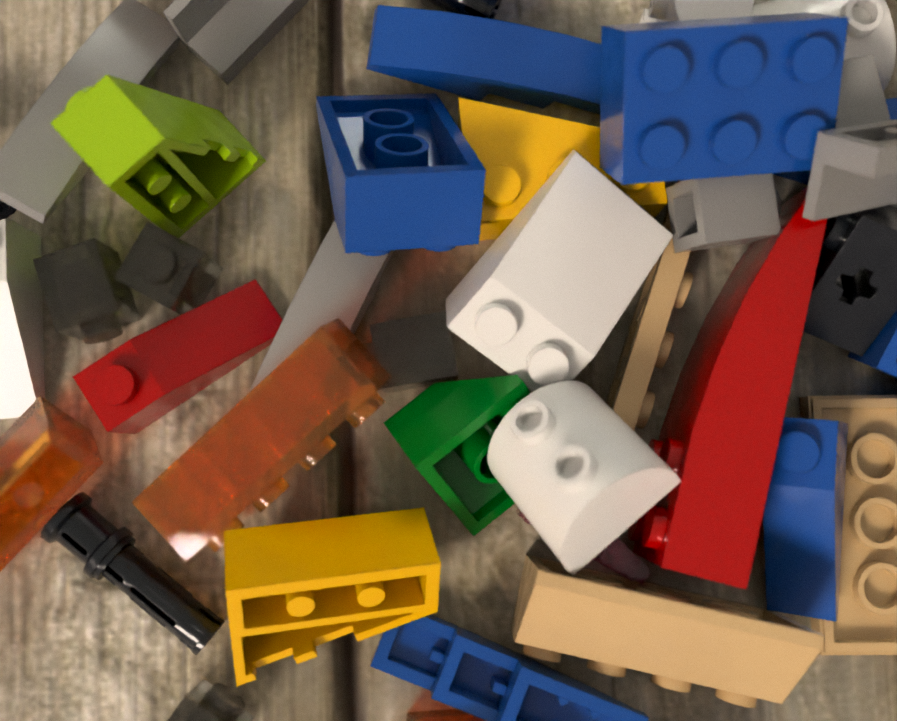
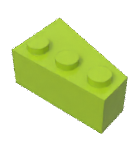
M107 74L95 85L83 88L75 93L67 102L65 110L50 122L55 130L109 189L176 241L266 162L261 154L220 110Z

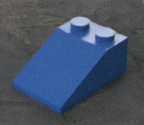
M436 93L316 96V110L334 217L345 253L382 256L392 250L417 248L444 252L452 250L456 246L479 244L486 169Z

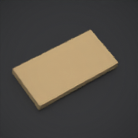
M897 395L800 397V418L835 420L848 423L838 620L835 622L810 617L811 629L825 635L823 648L819 655H897Z

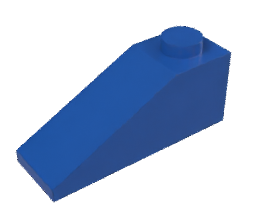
M784 417L763 513L767 610L835 622L838 620L848 423L835 420Z

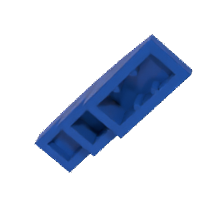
M378 5L374 11L366 67L368 70L477 101L482 100L488 94H493L541 109L546 108L553 102H558L600 115L601 44L513 22L445 11Z
M428 615L382 632L371 659L370 667L430 690L432 699L486 721H648L649 719L645 713L574 678L433 615Z

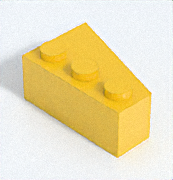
M458 97V128L486 169L479 241L497 239L573 149L654 218L668 203L665 181L621 185L600 168V127Z
M424 507L224 530L225 593L236 687L256 680V668L293 655L297 664L317 657L316 646L354 632L357 641H361L438 612L441 562Z

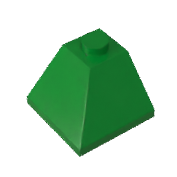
M517 375L433 383L384 422L415 468L473 536L515 504L491 473L487 454L491 438L499 423L518 402L530 394L525 383Z

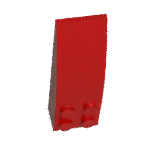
M808 186L781 205L779 216L780 232L775 236L751 242L735 265L706 315L680 372L660 431L659 440L651 439L648 444L678 475L681 482L628 528V539L635 541L633 553L661 568L747 590L828 219L812 221L802 217Z

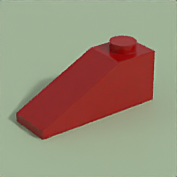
M254 279L126 341L73 376V379L107 432L137 434L271 345L283 319L259 282Z

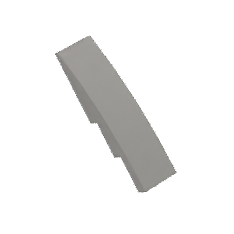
M123 0L97 27L53 79L1 148V201L44 224L91 169L50 122L65 110L67 102L75 93L83 88L95 85L106 74L148 87L152 76L174 53L180 43L179 36L167 19L137 0Z
M334 220L261 364L235 423L237 428L294 455L352 347L351 339L379 289V278L395 250L382 256L345 253Z

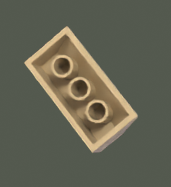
M528 554L525 556L510 627L514 642L524 644L522 652L530 657L548 662H561L562 653L588 659L587 668L604 675L620 678L626 676L627 668L652 674V683L677 692H691L692 683L715 688V696L717 698L748 708L756 707L757 698L783 704L822 651L825 635L765 608L585 567L573 576L559 561Z

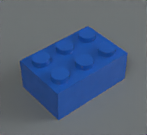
M794 13L602 26L600 168L621 185L811 170L818 131L836 128L849 17Z

